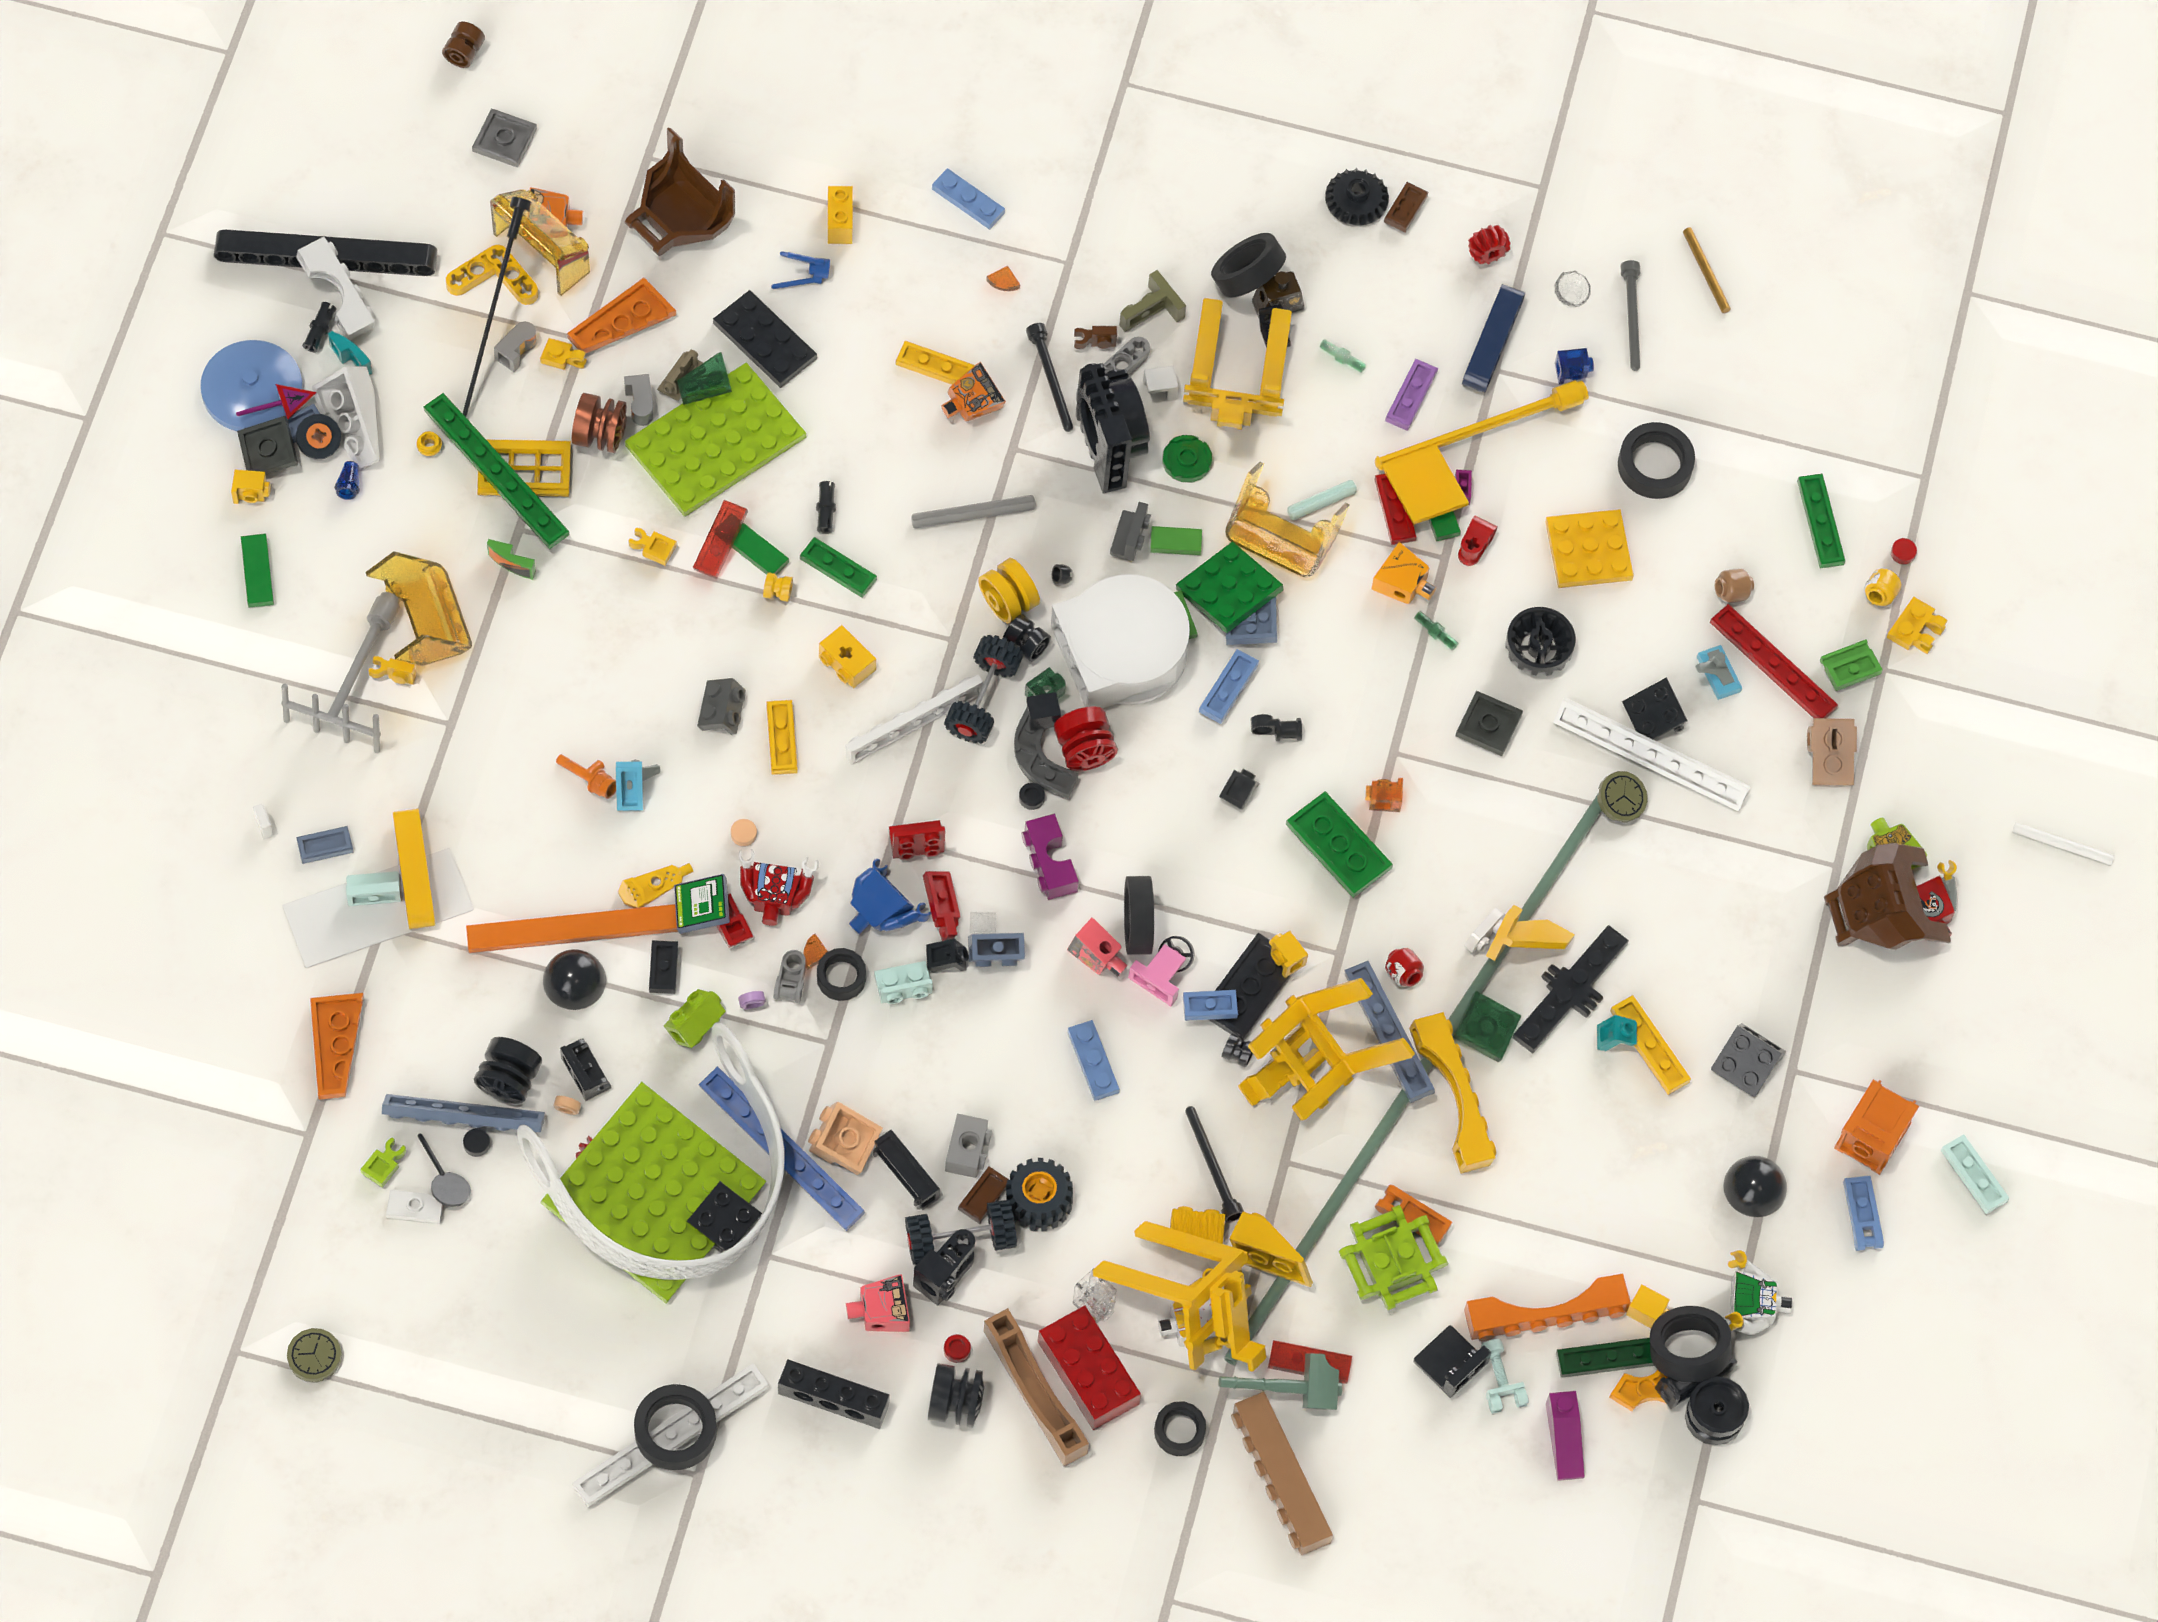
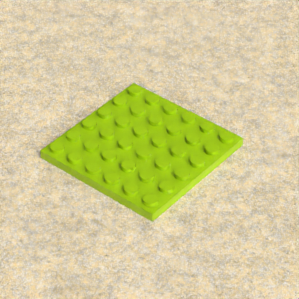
M642 1081L560 1177L579 1210L605 1236L631 1251L664 1260L701 1259L713 1248L715 1243L690 1225L687 1220L719 1181L748 1203L751 1202L766 1183L764 1178ZM546 1194L540 1203L566 1223L549 1194ZM626 1271L664 1303L671 1299L686 1280L656 1279Z

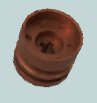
M583 392L574 417L571 437L572 444L589 448L594 438H597L598 450L603 451L607 443V451L616 453L623 439L627 423L626 402L619 400L614 409V400L609 398L603 409L601 408L600 396Z

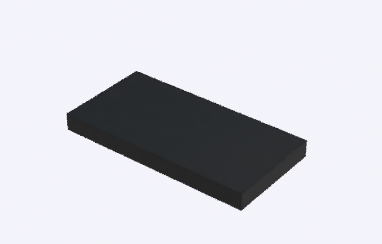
M1259 932L1215 990H1236L1237 1018L1209 1020L1229 1034L1233 1033L1240 1036L1242 1041L1247 1038L1294 974L1292 973L1286 978L1282 975V965L1278 966L1271 957L1272 946L1269 944L1270 939Z

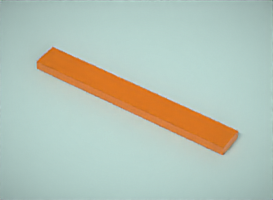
M675 904L466 925L469 953L678 932Z

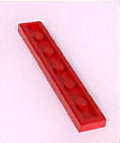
M1729 604L1711 618V625L1813 718H1827L1837 709L1838 704Z

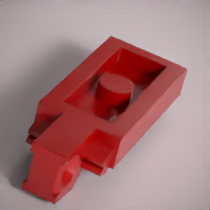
M926 871L922 876L934 925L936 928H939L942 941L953 939L958 935L956 927L959 925L958 920L961 916L951 874L949 871Z

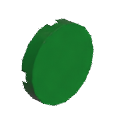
M1181 435L1170 440L1169 444L1165 446L1162 455V464L1166 473L1177 481L1188 483L1201 480L1206 476L1212 466V452L1205 441L1203 443L1198 439L1199 437L1194 435Z

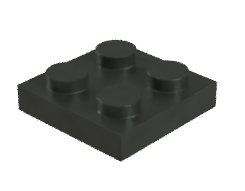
M285 416L237 431L246 470L265 472V475L298 465L288 419Z
M1476 690L1455 736L1503 756L1523 714V710Z

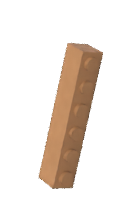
M1265 1392L1235 1403L1233 1414H1231L1233 1424L1236 1429H1241L1244 1438H1242L1244 1447L1248 1453L1252 1452L1256 1460L1254 1462L1255 1470L1258 1476H1263L1267 1483L1265 1486L1266 1493L1271 1501L1275 1500L1279 1508L1277 1510L1278 1518L1281 1524H1286L1290 1531L1288 1538L1293 1549L1298 1548L1302 1556L1331 1544L1333 1534Z

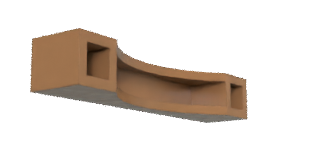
M1007 1308L984 1320L983 1332L1063 1466L1087 1455L1089 1447L1087 1439L1076 1421L1062 1406L1050 1388L1009 1309Z

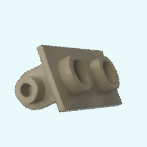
M692 349L689 352H683L657 390L679 402L705 366V363L698 360V353Z

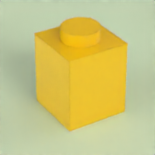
M1641 1284L1626 1315L1651 1328L1659 1316L1669 1311L1667 1306L1670 1299Z

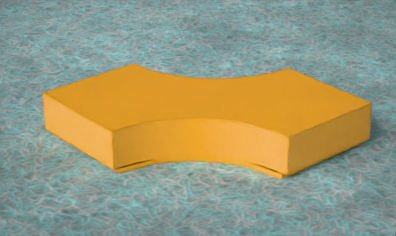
M1659 1370L1646 1377H1634L1624 1373L1609 1398L1630 1411H1633L1638 1405L1647 1401L1666 1403L1656 1391L1655 1386L1661 1378L1665 1377L1666 1379L1668 1377Z

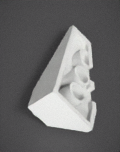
M346 366L313 385L312 389L313 392H317L315 398L320 412L337 422L341 430V438L344 441V448L357 468L362 470L379 460L374 388L367 367Z

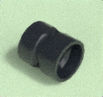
M1021 614L1011 622L1003 638H1006L1007 642L1012 641L1015 643L1014 646H1018L1020 651H1023V656L1032 662L1047 648L1051 636L1040 627L1034 628L1035 623L1024 614Z

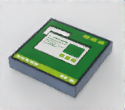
M724 874L674 885L676 923L680 934L730 923L727 878Z

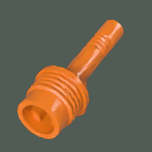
M562 754L557 757V764L588 782L587 789L589 792L603 796L606 799L611 798L615 794L616 780L605 773L602 761L597 760L586 769Z

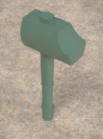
M1305 1354L1304 1380L1238 1378L1236 1376H1220L1218 1380L1219 1387L1233 1388L1234 1390L1239 1388L1303 1394L1302 1408L1337 1410L1338 1396L1342 1395V1383H1338L1339 1370L1329 1365L1325 1354Z

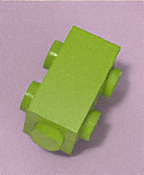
M697 989L687 997V1001L678 1010L670 1015L669 1020L664 1024V1028L678 1045L692 1048L701 1042L703 1035L715 1023L720 1021V1017L726 1010L720 1004L721 999L715 992Z

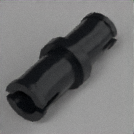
M321 303L315 320H312L309 325L311 329L302 345L304 349L310 346L308 351L313 353L318 351L323 336L330 329L328 325L336 311L334 305L329 308L331 303Z
M830 481L819 483V502L816 504V511H818L817 531L820 533L823 529V534L833 532V513L836 511V504L834 503L835 483L831 482L829 486Z

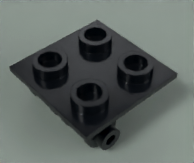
M1667 677L1622 701L1636 732L1652 740L1672 729L1675 732L1682 731L1684 729L1683 724L1688 721Z
M719 1181L687 1222L715 1243L714 1248L722 1253L736 1245L762 1213Z

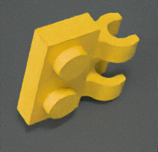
M1913 596L1888 632L1887 638L1907 650L1913 645L1920 651L1928 654L1933 647L1932 643L1935 639L1929 634H1921L1924 627H1927L1935 634L1941 635L1946 628L1945 624L1948 620L1940 615H1933L1935 608Z

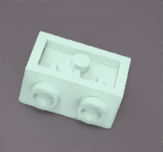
M926 961L874 971L881 1003L896 1004L906 998L921 999L932 993L933 983L929 977Z

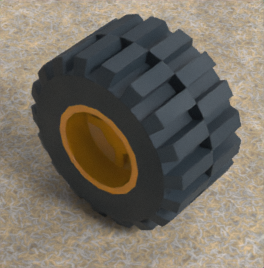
M1031 1158L1026 1160V1165L1022 1163L1017 1165V1172L1012 1170L1010 1180H1007L1006 1200L1010 1201L1014 1221L1016 1222L1020 1219L1021 1227L1025 1228L1029 1225L1031 1231H1036L1037 1227L1041 1228L1043 1232L1047 1231L1048 1226L1054 1229L1058 1227V1221L1063 1223L1066 1220V1214L1070 1215L1072 1210L1073 1183L1070 1181L1068 1171L1064 1173V1167L1061 1164L1055 1166L1054 1160L1049 1159L1048 1162H1044L1043 1158H1038L1037 1162H1033Z

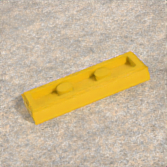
M904 341L896 359L897 366L951 385L975 366L908 341Z
M792 700L766 701L771 774L797 773Z

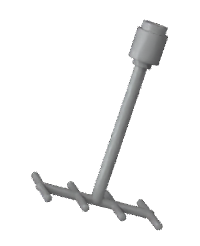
M383 592L380 596L376 597L367 616V621L371 627L328 713L319 711L317 694L312 695V708L289 701L288 685L282 684L281 705L283 706V721L285 723L290 721L289 709L313 716V730L315 733L320 732L319 719L343 726V739L345 743L350 742V729L373 736L374 752H380L381 732L379 728V715H373V728L349 721V706L344 703L379 632L390 629L399 611L400 600L396 595ZM341 709L343 718L338 717Z

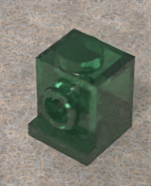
M1049 667L1025 684V696L1029 697L1056 692L1059 699L1065 694L1066 682L1059 673H1054Z

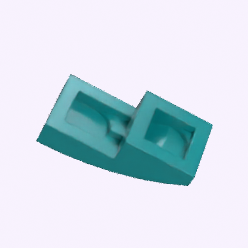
M331 331L328 333L329 345L342 364L352 360L356 367H367L369 375L372 374L371 361L357 345L336 332Z

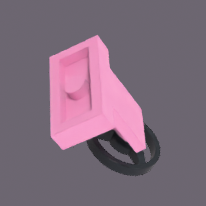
M1182 936L1168 937L1160 944L1158 953L1147 967L1135 960L1130 967L1128 978L1169 1006H1172L1177 1000L1179 988L1169 981L1176 973L1182 972L1192 965L1195 956L1194 948L1190 941ZM1171 939L1184 941L1188 945L1190 953H1184L1180 947L1174 946ZM1185 957H1190L1189 963L1184 968L1180 969V967L1186 961Z

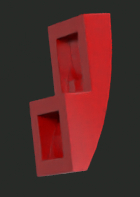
M731 893L728 894L730 923L717 925L721 936L729 948L753 938L750 928L743 914H740Z

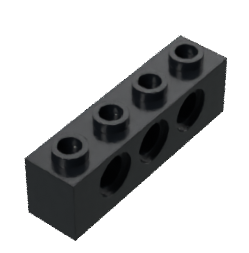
M789 1359L786 1361L778 1382L779 1395L877 1429L881 1428L889 1407L890 1394Z

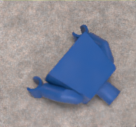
M875 859L872 868H868L855 879L852 891L853 899L850 904L859 913L849 922V925L859 934L869 924L878 931H891L903 928L917 921L926 922L929 919L931 912L926 914L920 912L925 908V903H919L916 910H912L914 908L913 904L885 877L888 865L878 868L880 859Z

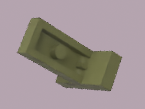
M1158 270L1149 274L1148 288L1152 292L1146 294L1138 303L1126 306L1120 313L1119 326L1124 332L1163 309H1166L1176 322L1185 318L1186 304Z

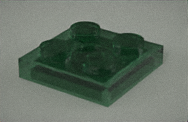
M1475 991L1471 996L1453 1038L1499 1062L1506 1052L1521 1015Z

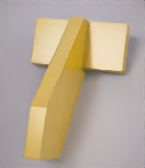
M1513 905L1506 913L1486 956L1495 961L1506 945L1520 948L1566 949L1575 934L1548 919L1518 921L1523 909Z

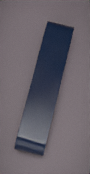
M1504 284L1501 285L1464 374L1462 385L1486 393L1526 292Z

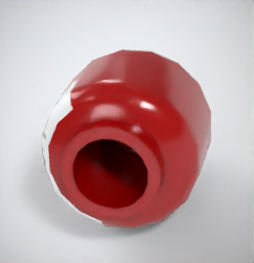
M1401 948L1393 950L1388 955L1385 969L1397 985L1411 987L1422 979L1424 965L1413 950Z

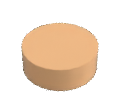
M740 819L733 823L731 838L735 844L748 846L756 840L757 829L752 821Z
M556 1096L553 1104L556 1110L570 1115L579 1114L582 1105L579 1101L566 1096Z

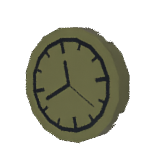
M1617 771L1602 780L1598 788L1599 795H1597V800L1602 812L1609 819L1627 823L1638 818L1645 811L1648 802L1647 791L1643 782L1636 775L1627 771Z
M310 1328L301 1331L293 1337L288 1345L287 1361L289 1367L296 1377L306 1382H320L329 1376L331 1377L336 1373L341 1364L342 1352L339 1342L332 1333L324 1329Z

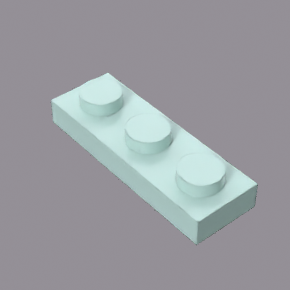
M1965 1135L1942 1147L1941 1152L1985 1214L2008 1202V1195Z

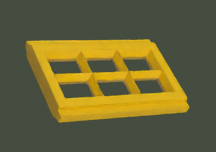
M486 439L498 453H509L508 464L513 470L535 471L534 482L525 483L537 496L569 497L571 441ZM514 454H535V466L514 465ZM541 454H561V466H540ZM478 471L477 494L501 496ZM540 471H561L560 483H540Z

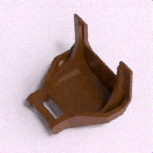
M669 127L667 128L668 151L662 160L647 170L641 206L625 220V224L630 229L634 228L653 247V251L658 256L663 255L673 246L713 240L729 227L735 216V189L726 180L722 179L718 191L689 163L683 153V139ZM646 219L663 238L659 240L642 221Z
M1890 843L1877 845L1859 856L1838 888L1824 896L1825 904L1830 908L1837 936L1835 938L1838 946L1848 945L1858 939L1894 950L1912 941L1922 939L1951 943L1946 923L1930 921L1925 915L1912 873L1911 865L1928 866L1924 848ZM1844 919H1845L1846 925L1849 927V930L1846 929V926H1845V923H1844Z

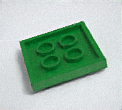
M1233 541L1176 584V590H1181L1183 596L1226 634L1284 590L1283 584Z

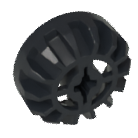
M1532 607L1521 611L1511 621L1507 631L1505 648L1509 651V659L1516 661L1518 669L1521 671L1526 668L1531 670V675L1537 676L1539 672H1545L1546 676L1552 675L1556 669L1561 671L1566 663L1571 660L1576 643L1575 631L1570 621L1560 612L1547 607ZM1530 635L1528 645H1521L1524 638ZM1550 650H1556L1554 657L1545 662V658ZM1522 651H1528L1530 656L1535 658V662L1527 659Z

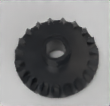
M1356 167L1351 171L1346 169L1343 173H1337L1333 179L1331 178L1326 188L1325 201L1331 214L1338 220L1346 224L1361 226L1375 222L1385 213L1388 207L1389 195L1387 187L1383 184V179L1377 178L1375 173H1368L1367 169L1360 171Z

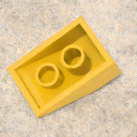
M1242 1212L1229 1239L1232 1247L1248 1253V1262L1245 1265L1311 1287L1313 1281L1304 1258L1264 1216L1258 1213L1249 1214Z

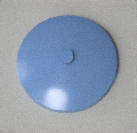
M246 340L224 347L209 360L201 377V395L206 410L214 420L228 429L238 431L278 417H286L282 405L242 416H237L236 412L280 400L275 384L303 389L300 369L287 351L270 342Z

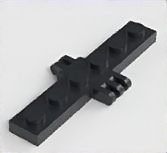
M1608 925L1569 970L1566 967L1559 969L1551 964L1548 967L1550 973L1545 971L1541 975L1542 979L1548 983L1546 987L1550 990L1549 994L1517 1029L1512 1038L1533 1054L1572 1008L1587 1018L1591 1014L1589 1009L1594 1010L1597 1007L1596 1002L1600 1003L1604 999L1591 986L1627 946L1629 940Z

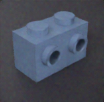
M1024 933L969 935V962H976V967H990L991 962L1001 961L1002 966H1017V961L1025 959Z

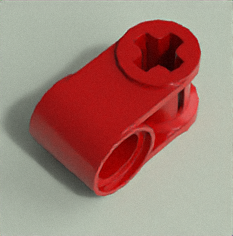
M1475 515L1462 538L1461 547L1458 552L1459 561L1467 566L1477 564L1487 546L1490 545L1498 526Z

